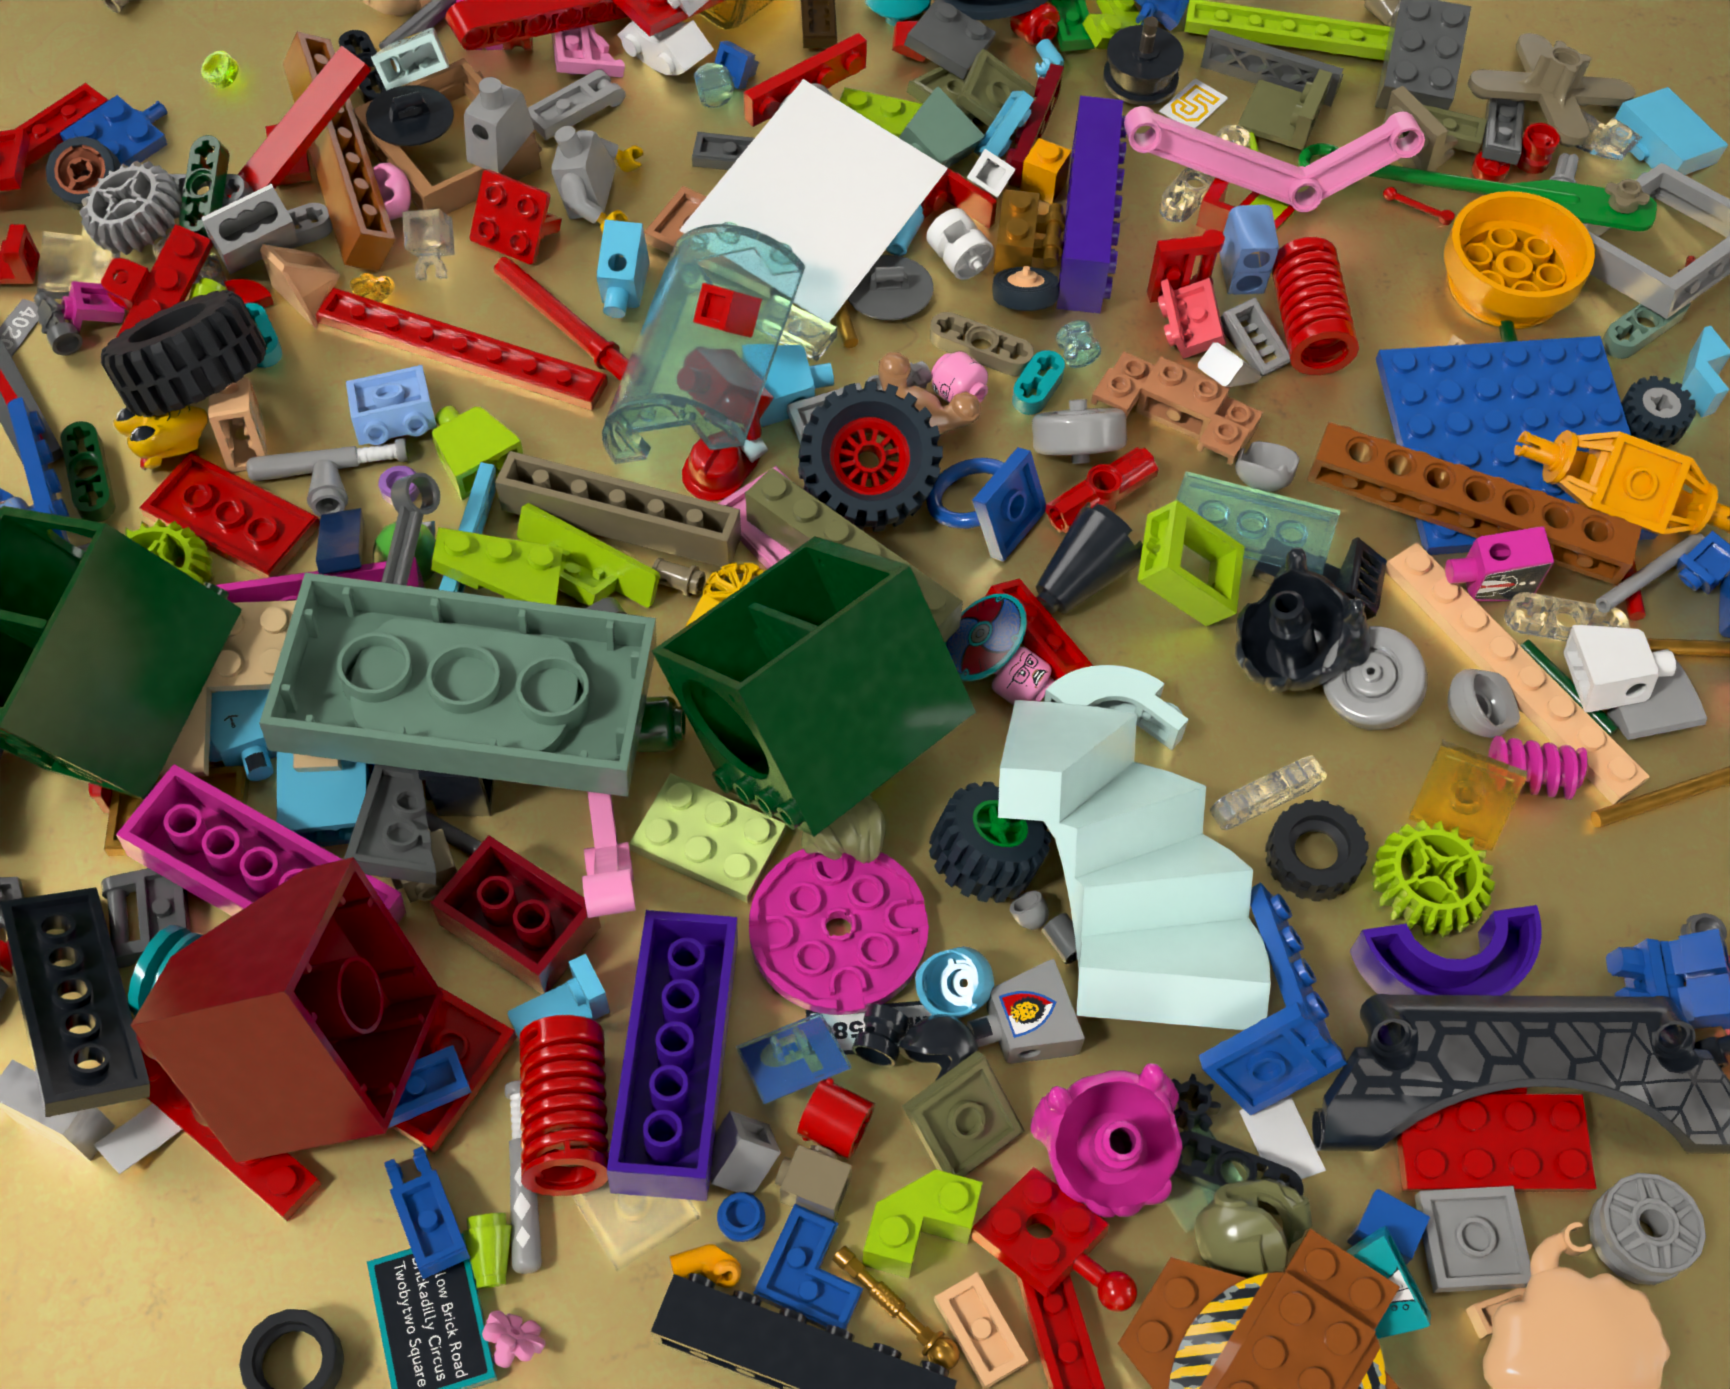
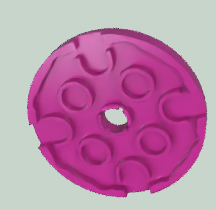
M804 849L794 852L779 862L763 879L755 893L749 914L751 951L755 963L765 980L776 992L793 1004L822 1014L848 1015L866 1011L870 1004L882 1005L894 998L915 976L923 961L928 940L929 925L924 898L918 885L898 862L883 852L874 861L865 864L857 861L847 853H843L840 859L832 860L821 853L810 855ZM842 918L850 923L851 931L850 934L846 933L842 936H830L826 926L832 919Z

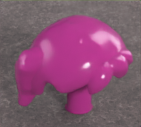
M1148 1063L1140 1075L1126 1070H1109L1104 1073L1083 1077L1073 1083L1067 1090L1060 1086L1052 1087L1050 1092L1041 1098L1031 1119V1132L1034 1138L1042 1142L1047 1148L1051 1168L1058 1186L1068 1197L1074 1201L1086 1204L1089 1210L1098 1216L1110 1218L1115 1215L1119 1217L1134 1216L1144 1205L1163 1203L1170 1196L1172 1191L1170 1177L1177 1168L1182 1152V1140L1174 1115V1110L1179 1100V1093L1173 1081L1163 1073V1070L1157 1064Z

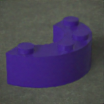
M1537 905L1493 911L1478 931L1480 946L1478 954L1466 959H1448L1429 952L1415 940L1407 924L1363 929L1350 949V953L1359 973L1377 994L1510 996L1530 972L1537 959L1542 938L1540 914Z

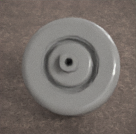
M1087 399L1069 400L1070 409L1040 413L1032 419L1034 450L1042 455H1072V463L1074 464L1089 463V454L1116 451L1122 449L1127 444L1125 412L1117 408H1087Z
M1369 626L1371 645L1367 661L1360 666L1350 668L1348 671L1342 670L1322 685L1327 700L1342 719L1362 729L1384 730L1400 725L1418 710L1426 695L1428 674L1420 651L1408 637L1387 627ZM1339 640L1328 652L1323 667L1329 668L1334 663Z

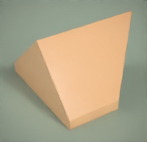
M263 244L260 253L272 287L316 329L318 321L315 314L333 287H335L340 274L320 254Z

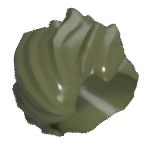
M869 794L815 837L803 831L801 845L805 852L810 855L821 853L832 860H837L842 857L843 853H847L863 864L870 863L881 853L886 834V821L876 801Z

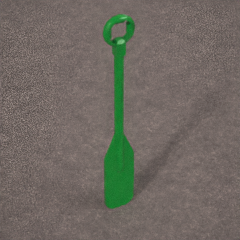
M1328 143L1310 145L1299 154L1298 166L1306 167L1310 165L1313 155L1326 156L1339 148ZM1387 165L1368 175L1370 177L1481 195L1506 191L1535 194L1565 207L1582 223L1630 231H1646L1650 229L1654 224L1657 211V203L1650 197L1649 202L1646 205L1639 204L1635 212L1620 213L1610 207L1608 203L1610 195L1605 192V188L1559 180H1539L1507 184L1395 165Z

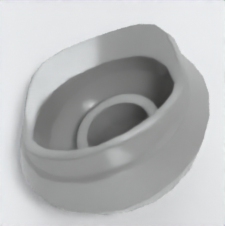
M1465 669L1457 673L1453 678L1448 691L1447 704L1452 719L1461 729L1477 736L1494 738L1495 736L1503 735L1507 730L1517 726L1520 720L1519 709L1511 686L1505 677L1491 671Z

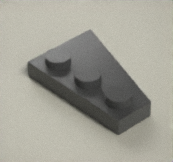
M375 764L344 859L354 857L364 874L436 885V868L433 861L431 836L426 818L422 780L419 779L418 770Z

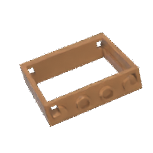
M462 58L449 64L448 68L406 85L432 88L442 93L450 102L464 95L473 102L480 93L479 83L484 79L481 71L476 72ZM373 100L353 109L364 143L380 163H391L405 173L411 188V201L429 223L477 200L482 174L487 169L474 166L432 186L399 145L387 143L370 131L366 121V112ZM534 132L530 134L500 174L519 180L541 169L539 152L542 151V148L537 143Z

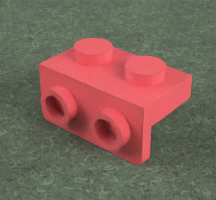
M1210 278L1177 290H1173L1168 279L1161 281L1163 295L1158 297V302L1164 318L1168 317L1169 324L1164 325V331L1170 347L1177 346L1184 359L1207 351L1213 342H1218L1221 345L1226 344L1215 291Z

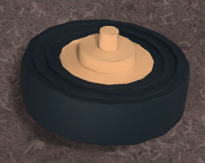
M1029 266L1005 269L998 272L993 278V299L999 305L1009 309L1023 311L1045 309L1054 305L1058 300V277L1052 272Z

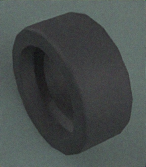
M286 1309L269 1315L252 1329L243 1344L239 1363L243 1385L246 1389H274L264 1378L262 1369L264 1356L271 1344L278 1338L289 1332L296 1331L305 1332L313 1336L320 1344L322 1352L321 1368L315 1378L302 1389H335L342 1376L344 1354L339 1337L323 1318L307 1310Z

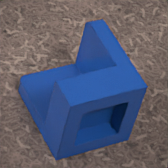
M1377 1189L1372 1194L1359 1224L1350 1233L1347 1243L1354 1246L1379 1228L1387 1226L1407 1265L1415 1254L1430 1216Z

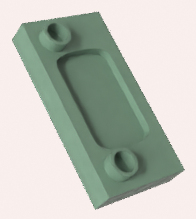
M305 573L259 724L269 751L628 797L654 661L652 650L656 648V618Z

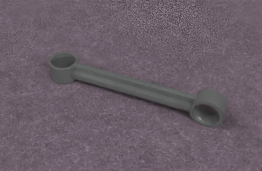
M415 473L399 478L392 486L391 501L398 512V517L382 583L407 586L423 516L434 512L440 503L439 487L436 481L426 473ZM411 483L415 484L421 493L422 505L420 509L414 505L410 498L409 487Z

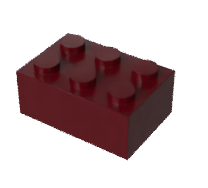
M490 835L487 836L430 903L440 926L541 994L553 988L569 968V961L578 957L601 928L599 916L588 918L585 898Z

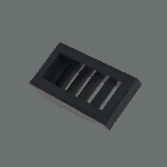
M1357 537L1351 542L1335 585L1350 600L1355 598L1363 600L1365 604L1364 612L1368 620L1376 616L1380 606L1387 560Z

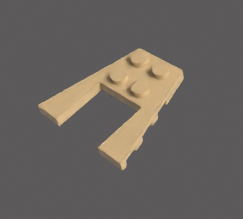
M297 600L233 603L240 607L242 611L160 776L163 777L173 764L196 777L209 775L212 692L270 689ZM294 754L293 768L297 772L342 771L341 760L299 754Z

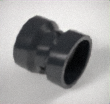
M870 1004L863 1018L865 1031L856 1036L852 1051L870 1063L884 1067H893L900 1053L897 1043L906 1036L911 1021L905 1014L892 1007Z

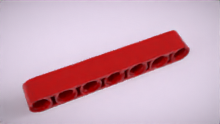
M463 0L455 3L447 10L445 20L461 46L469 51L627 18L629 16L612 0Z

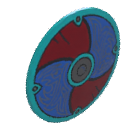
M992 594L975 601L961 613L960 628L945 642L961 680H979L993 674L1003 667L1019 648L1025 635L1027 617L1023 605L1015 597L1008 594Z

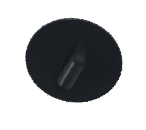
M418 85L399 86L379 94L370 103L366 112V121L370 131L379 139L400 146L422 145L438 139L447 132L454 118L453 107L442 93L432 88Z

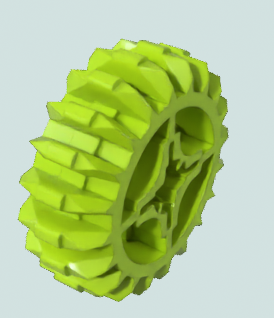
M160 519L156 521L153 527H149L143 521L141 522L140 529L136 531L126 527L125 535L195 580L202 584L213 581V573L211 571L213 562L209 552H206L207 547L204 541L196 537L189 527L182 529L181 525H178L176 521L166 526ZM178 556L185 559L182 568L177 567L175 562Z
M1424 819L1418 822L1415 828L1407 823L1400 828L1398 833L1393 832L1385 840L1384 845L1378 849L1375 855L1377 861L1372 867V875L1377 877L1373 883V891L1383 893L1379 899L1380 906H1392L1394 908L1391 913V920L1402 916L1407 920L1406 924L1409 929H1413L1416 924L1420 925L1424 937L1430 935L1434 928L1442 938L1448 936L1452 929L1459 934L1465 931L1469 924L1477 923L1483 915L1482 911H1486L1491 904L1492 897L1490 895L1495 888V882L1489 879L1493 873V866L1482 863L1486 858V850L1475 851L1472 848L1475 843L1474 837L1467 838L1466 840L1460 838L1459 826L1447 832L1444 830L1442 821L1435 823L1432 829H1430ZM1405 857L1410 864L1408 869L1412 875L1406 881L1401 870V860ZM1458 876H1460L1464 886V899L1462 900L1456 893L1458 887L1454 880Z

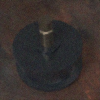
M1146 17L1143 25L1129 26L1119 30L1111 37L1108 43V61L1103 71L1104 84L1111 94L1130 104L1154 105L1170 98L1178 86V71L1182 66L1184 51L1181 43L1174 35L1157 27L1158 20L1155 17Z

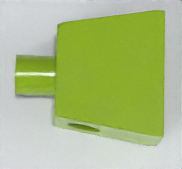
M445 406L435 416V421L439 425L432 432L436 452L461 500L470 496L480 462L494 465L497 479L510 451L523 454L521 440L482 407L475 406L460 414L454 406Z

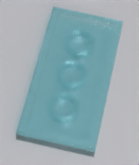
M1187 471L1176 497V500L1245 546L1243 557L1282 567L1286 563L1288 552L1295 547H1300L1305 551L1308 570L1320 575L1323 574L1341 510Z

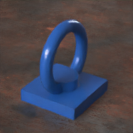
M1019 447L1005 462L993 458H973L948 467L939 474L926 500L930 515L942 525L956 529H970L981 526L991 558L1003 562L1046 510V501L1030 450ZM986 473L993 475L972 499L975 511L958 513L950 511L943 506L942 496L946 489L955 481L972 474Z

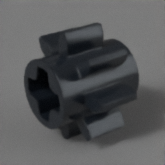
M1191 1074L1189 1080L1183 1084H1180L1178 1080L1173 1078L1172 1081L1179 1093V1100L1174 1110L1177 1126L1182 1128L1183 1131H1192L1197 1126L1205 1132L1209 1131L1213 1123L1208 1115H1216L1221 1108L1220 1103L1212 1101L1211 1092L1214 1085L1208 1084L1205 1086L1201 1082L1196 1081L1195 1074ZM1184 1099L1191 1100L1192 1108L1197 1109V1110H1196V1111L1188 1110V1109H1189L1188 1102H1185Z

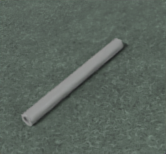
M1701 533L1688 536L1596 600V607L1599 611L1607 613L1675 566L1678 559L1684 553L1686 555L1690 553L1705 537Z

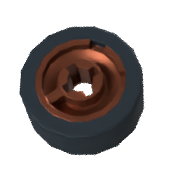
M84 136L69 138L57 145L49 155L46 165L47 182L54 194L73 209L80 211L84 207L81 202L82 199L90 196L87 189L98 184L97 178L103 179L108 176L109 170L113 172L119 170L121 163L106 146L96 139ZM84 170H88L90 172L89 176H81V173Z

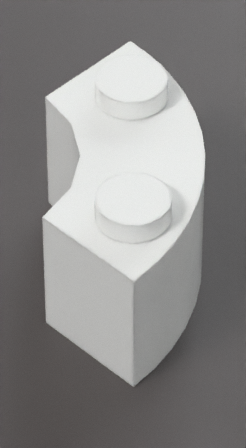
M694 20L689 22L682 21L651 37L632 21L617 34L622 40L624 50L630 56H636L652 69L665 75L682 74L714 51Z

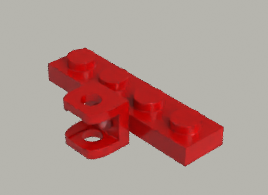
M856 33L744 91L745 120L752 127H755L771 119L778 111L781 103L797 88L803 79L810 84H821L829 89L834 84L859 73L866 68L867 40L860 33Z
M175 224L150 272L148 268L128 259L114 258L111 260L101 279V284L114 304L129 311L116 338L120 333L132 328L143 319H147L163 309L166 310L177 303L185 301L213 247L211 239Z

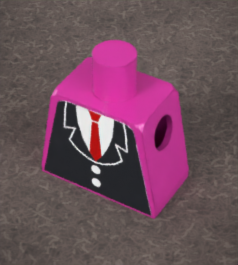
M1535 527L1481 536L1475 539L1466 558L1448 559L1446 561L1445 573L1450 584L1466 582L1468 594L1475 601H1531L1552 567L1554 559L1545 528Z

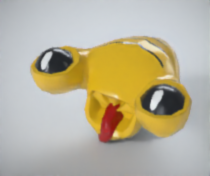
M190 405L177 411H170L164 415H153L146 418L133 414L126 407L117 413L116 419L113 420V426L120 434L128 437V447L135 455L141 458L140 467L146 471L147 468L154 469L161 466L162 458L185 454L199 447V438L209 421L206 410Z

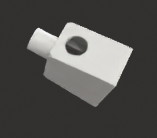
M1573 625L1563 652L1584 712L1645 702L1651 697L1658 677L1673 676L1676 670V660L1673 652H1651L1644 632L1639 629Z

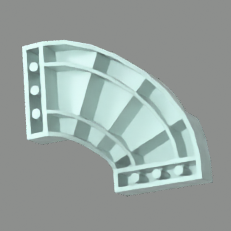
M1015 700L1000 765L998 818L1044 821L1056 840L1066 880L1076 942L1079 972L1077 1016L1245 1030L1260 1020L1267 1018L1271 984L1269 958L1261 935L1249 919L1253 869L1230 849L1203 834L1206 786L1173 772L1134 762L1137 714L1101 707Z

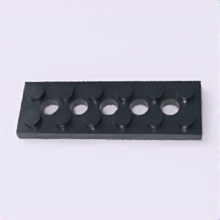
M97 888L0 901L1 920L45 1117L150 1097V1081L136 1032L130 1026L133 1019ZM51 929H63L65 931L57 935L46 933ZM61 960H70L74 963L65 967L54 965L55 962ZM71 992L82 995V997L72 1000L64 999L61 996ZM76 1026H88L91 1031L81 1034L72 1033L69 1030ZM87 1060H95L101 1064L91 1069L77 1066L79 1063Z

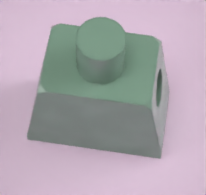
M938 86L913 116L899 138L948 168L973 153L985 135Z

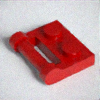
M1209 229L1202 236L1157 241L1147 287L1150 303L1158 302V297L1163 295L1161 281L1166 279L1169 280L1173 290L1210 278L1213 285L1214 282L1211 276L1217 253L1222 250L1225 236L1223 233L1216 229ZM1201 255L1197 274L1191 279L1195 258Z

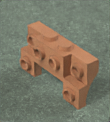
M1126 352L1122 353L1113 369L1109 368L1093 392L1091 403L1094 405L1101 401L1114 408L1123 410L1126 417L1137 403V413L1198 439L1199 442L1196 450L1202 452L1205 447L1228 458L1227 464L1231 466L1235 462L1240 449L1252 439L1263 414L1260 410L1228 397L1230 387L1222 386L1214 379L1190 370L1179 363H1174L1160 357L1154 365Z

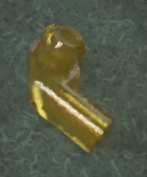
M362 273L360 277L353 278L350 281L353 294L362 297L368 295L372 300L378 302L386 300L395 287L391 278L386 276L378 278L370 273Z

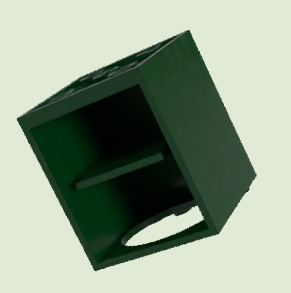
M2 506L0 509V748L44 770L144 800L152 791L242 609L227 600L229 593L224 589L211 583H200L106 523ZM52 529L76 533L91 538L92 541L87 550L84 551L60 537Z
M816 536L652 650L715 768L712 776L720 789L727 794L729 792L736 794L747 805L752 803L758 806L769 817L774 815L782 819L792 830L798 828L813 837L976 713L911 566Z

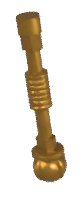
M843 1246L835 1254L832 1260L854 1280L857 1278L870 1291L869 1296L892 1318H898L917 1336L916 1339L924 1346L922 1354L927 1356L929 1362L938 1364L947 1370L956 1366L960 1358V1351L953 1339L944 1337L945 1333L943 1331L934 1333L928 1326L925 1327L905 1308L906 1303L883 1281L878 1282L865 1270L866 1266L856 1258V1255L847 1246Z

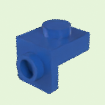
M1712 530L1687 555L1684 553L1678 559L1676 569L1679 571V579L1690 589L1697 591L1700 588L1708 595L1730 573V544Z

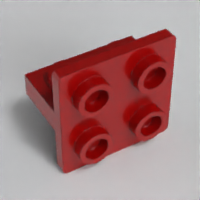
M484 170L469 238L472 242L531 265L537 261L541 239L546 235L558 233L562 218L547 212L551 198L550 193L493 170Z

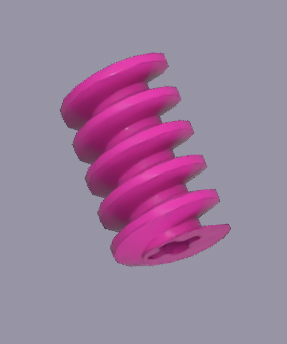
M1495 736L1488 753V774L1491 777H1495L1496 789L1500 791L1504 789L1509 779L1512 780V787L1515 793H1520L1524 783L1529 782L1531 795H1538L1542 784H1546L1548 797H1555L1559 787H1563L1565 799L1572 800L1576 790L1581 787L1586 775L1587 750L1581 747L1575 751L1570 745H1562L1557 749L1555 744L1549 742L1544 743L1540 747L1539 743L1534 740H1529L1523 745L1522 741L1518 738H1511L1506 743L1502 736Z

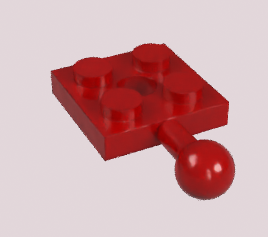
M1035 1167L1016 1183L972 1227L971 1239L1045 1298L1074 1270L1097 1287L1098 1298L1108 1310L1123 1312L1131 1308L1136 1301L1137 1286L1129 1274L1123 1271L1107 1272L1106 1269L1088 1256L1108 1234L1109 1223L1096 1213L1090 1211L1081 1202L1074 1201L1068 1197L1055 1182ZM1033 1224H1044L1052 1230L1053 1234L1048 1238H1036L1028 1232L1027 1228Z

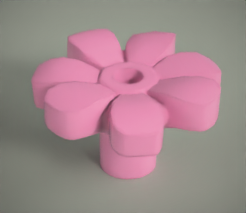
M492 1311L486 1321L487 1324L483 1329L482 1335L485 1341L496 1343V1351L492 1357L493 1362L500 1367L508 1368L511 1366L515 1355L521 1361L527 1362L531 1360L534 1352L538 1354L542 1352L546 1344L545 1340L539 1337L542 1328L533 1320H529L522 1325L523 1319L520 1316L513 1314L505 1315L501 1311Z

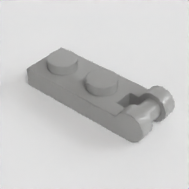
M598 69L528 107L534 129L545 140H548L555 136L556 131L564 126H573L609 105L611 107L620 105L626 93L617 83H611V78L603 70Z

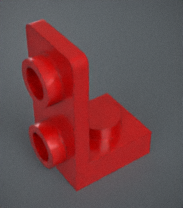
M949 168L920 204L923 208L922 214L924 219L933 211L940 210L947 201L956 208L964 210L968 216L987 228L995 224L997 200L988 192L976 187Z
M10 224L7 238L1 243L0 284H34L40 253L25 224Z

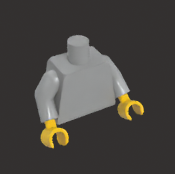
M564 126L557 130L555 140L558 146L551 170L569 219L585 218L593 224L597 221L600 223L602 233L605 219L628 222L627 216L619 210L613 211L608 216L604 214L616 170L614 159L617 160L618 166L622 171L632 172L642 166L640 162L634 159L643 156V150L636 145H632L624 151L619 150L617 144L600 138L592 130L576 132L572 126Z

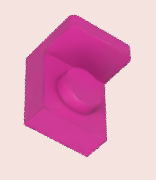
M72 281L69 296L62 297L61 304L64 305V309H62L64 319L73 324L79 333L83 320L123 322L124 308L110 300L107 291L100 283Z

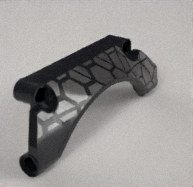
M1384 993L1373 995L1362 1004L1360 1009V1018L1368 1034L1367 1047H1356L1347 1060L1348 1064L1343 1066L1324 1095L1322 1108H1315L1312 1116V1136L1317 1151H1375L1419 1120L1445 1107L1472 1097L1496 1091L1526 1087L1572 1088L1604 1095L1640 1110L1672 1134L1686 1153L1730 1154V1081L1708 1050L1694 1049L1696 1037L1692 1025L1676 1003L1665 996L1389 995Z

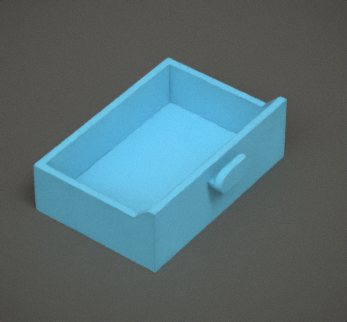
M1669 87L1623 102L1610 125V128L1629 146L1630 152L1639 161L1644 160L1652 169L1663 163L1684 175L1717 164L1728 146Z

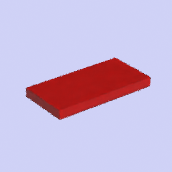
M191 452L139 507L142 515L154 522L160 519L168 526L176 521L178 525H181L182 529L189 527L196 537L204 541L207 550L261 578L278 576L320 527V521L317 516Z

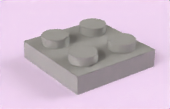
M1514 1186L1419 1191L1414 1196L1417 1210L1430 1216L1422 1239L1433 1293L1527 1287L1531 1277L1530 1259Z

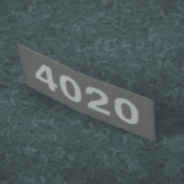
M22 299L0 327V337L11 357L38 322V307L35 302Z

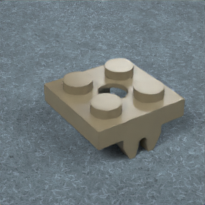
M1401 86L1391 91L1383 124L1391 115L1397 112H1408L1416 119L1424 134L1425 142L1418 154L1410 158H1400L1397 161L1403 167L1436 172L1439 166L1454 155L1455 151L1452 147L1458 143V140L1453 135L1447 136L1448 130L1404 86Z

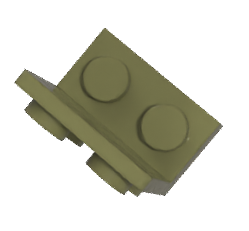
M1319 69L1314 82L1307 81L1303 92L1264 80H1258L1239 120L1237 129L1246 133L1253 132L1255 136L1303 150L1323 107L1333 73Z

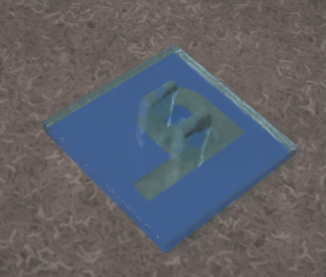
M816 1013L736 1046L737 1052L763 1104L852 1068L822 1013Z

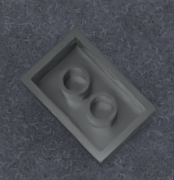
M1399 0L1392 17L1375 107L1387 109L1391 91L1404 86L1422 105L1449 110L1454 100L1471 6L1440 0Z

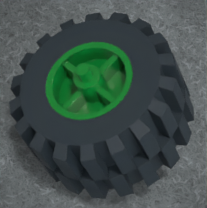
M985 781L982 786H979L976 782L968 784L965 789H958L953 797L949 799L930 836L929 843L932 846L929 853L931 859L937 860L934 865L938 874H945L947 877L945 882L950 887L957 886L961 889L960 894L968 898L972 894L977 896L978 901L988 902L989 898H992L996 903L1005 902L1007 897L1011 899L1018 897L1022 890L1025 891L1050 850L1048 845L1051 842V833L1046 830L1047 826L1044 821L998 818L999 787H996L993 782Z

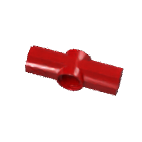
M1136 447L1109 465L1099 464L1092 467L1084 481L1047 503L1045 512L1050 519L1051 525L1059 533H1067L1079 510L1087 502H1090L1091 509L1098 503L1113 512L1118 501L1157 477L1159 468L1154 461V456L1145 447L1143 449Z

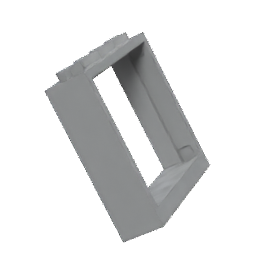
M1660 163L1649 172H1644L1637 178L1636 181L1640 183L1641 190L1649 194L1651 198L1662 201L1727 237L1670 278L1599 237L1612 227L1583 223V225L1588 230L1595 249V259L1590 274L1668 319L1730 274V199Z

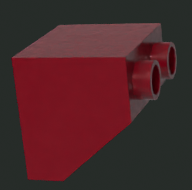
M351 857L302 870L172 955L130 1026L136 1032L138 1043L143 1052L160 1063L187 1098L195 1119L203 1126L211 1129L235 1162H241L386 1134L444 994L355 858Z

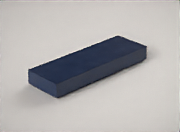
M361 508L321 515L316 553V564L319 574L324 575L362 567L364 518Z

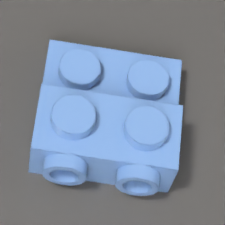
M422 365L346 381L351 420L359 445L368 443L381 445L390 438L404 435L421 436L428 430L437 428Z

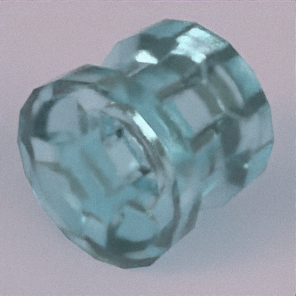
M1085 320L1072 321L1064 325L1056 334L1058 346L1064 350L1063 357L1071 368L1085 367L1093 363L1101 354L1098 340L1093 338L1094 332L1092 327Z

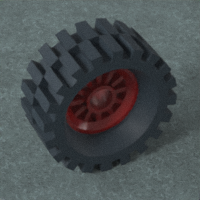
M866 381L864 389L857 390L855 383L844 386L843 393L837 396L835 391L825 397L822 407L817 405L813 410L808 424L806 423L802 434L798 455L799 478L804 480L803 489L862 531L864 527H872L873 532L884 531L888 524L892 523L893 527L904 523L906 517L909 515L913 516L921 508L923 502L927 500L941 470L939 463L943 457V446L937 445L941 436L938 426L931 427L929 424L932 414L926 406L920 411L915 407L918 398L908 392L903 399L896 395L898 386L888 383L886 390L882 391L876 390L877 381ZM865 433H872L870 441H867ZM857 435L859 444L852 438L853 436ZM877 435L884 438L880 444L876 442ZM890 443L893 449L885 451L884 449ZM845 444L851 450L843 449L842 446ZM863 452H871L877 456L879 465L874 468H866L860 464L858 456ZM897 457V462L887 460L890 458ZM839 458L847 459L850 461L840 463ZM853 469L848 477L844 474V471ZM887 470L895 471L896 473L892 476ZM857 476L861 477L860 485L853 482ZM878 476L881 479H883L886 483L880 485ZM867 479L871 480L873 487H865Z

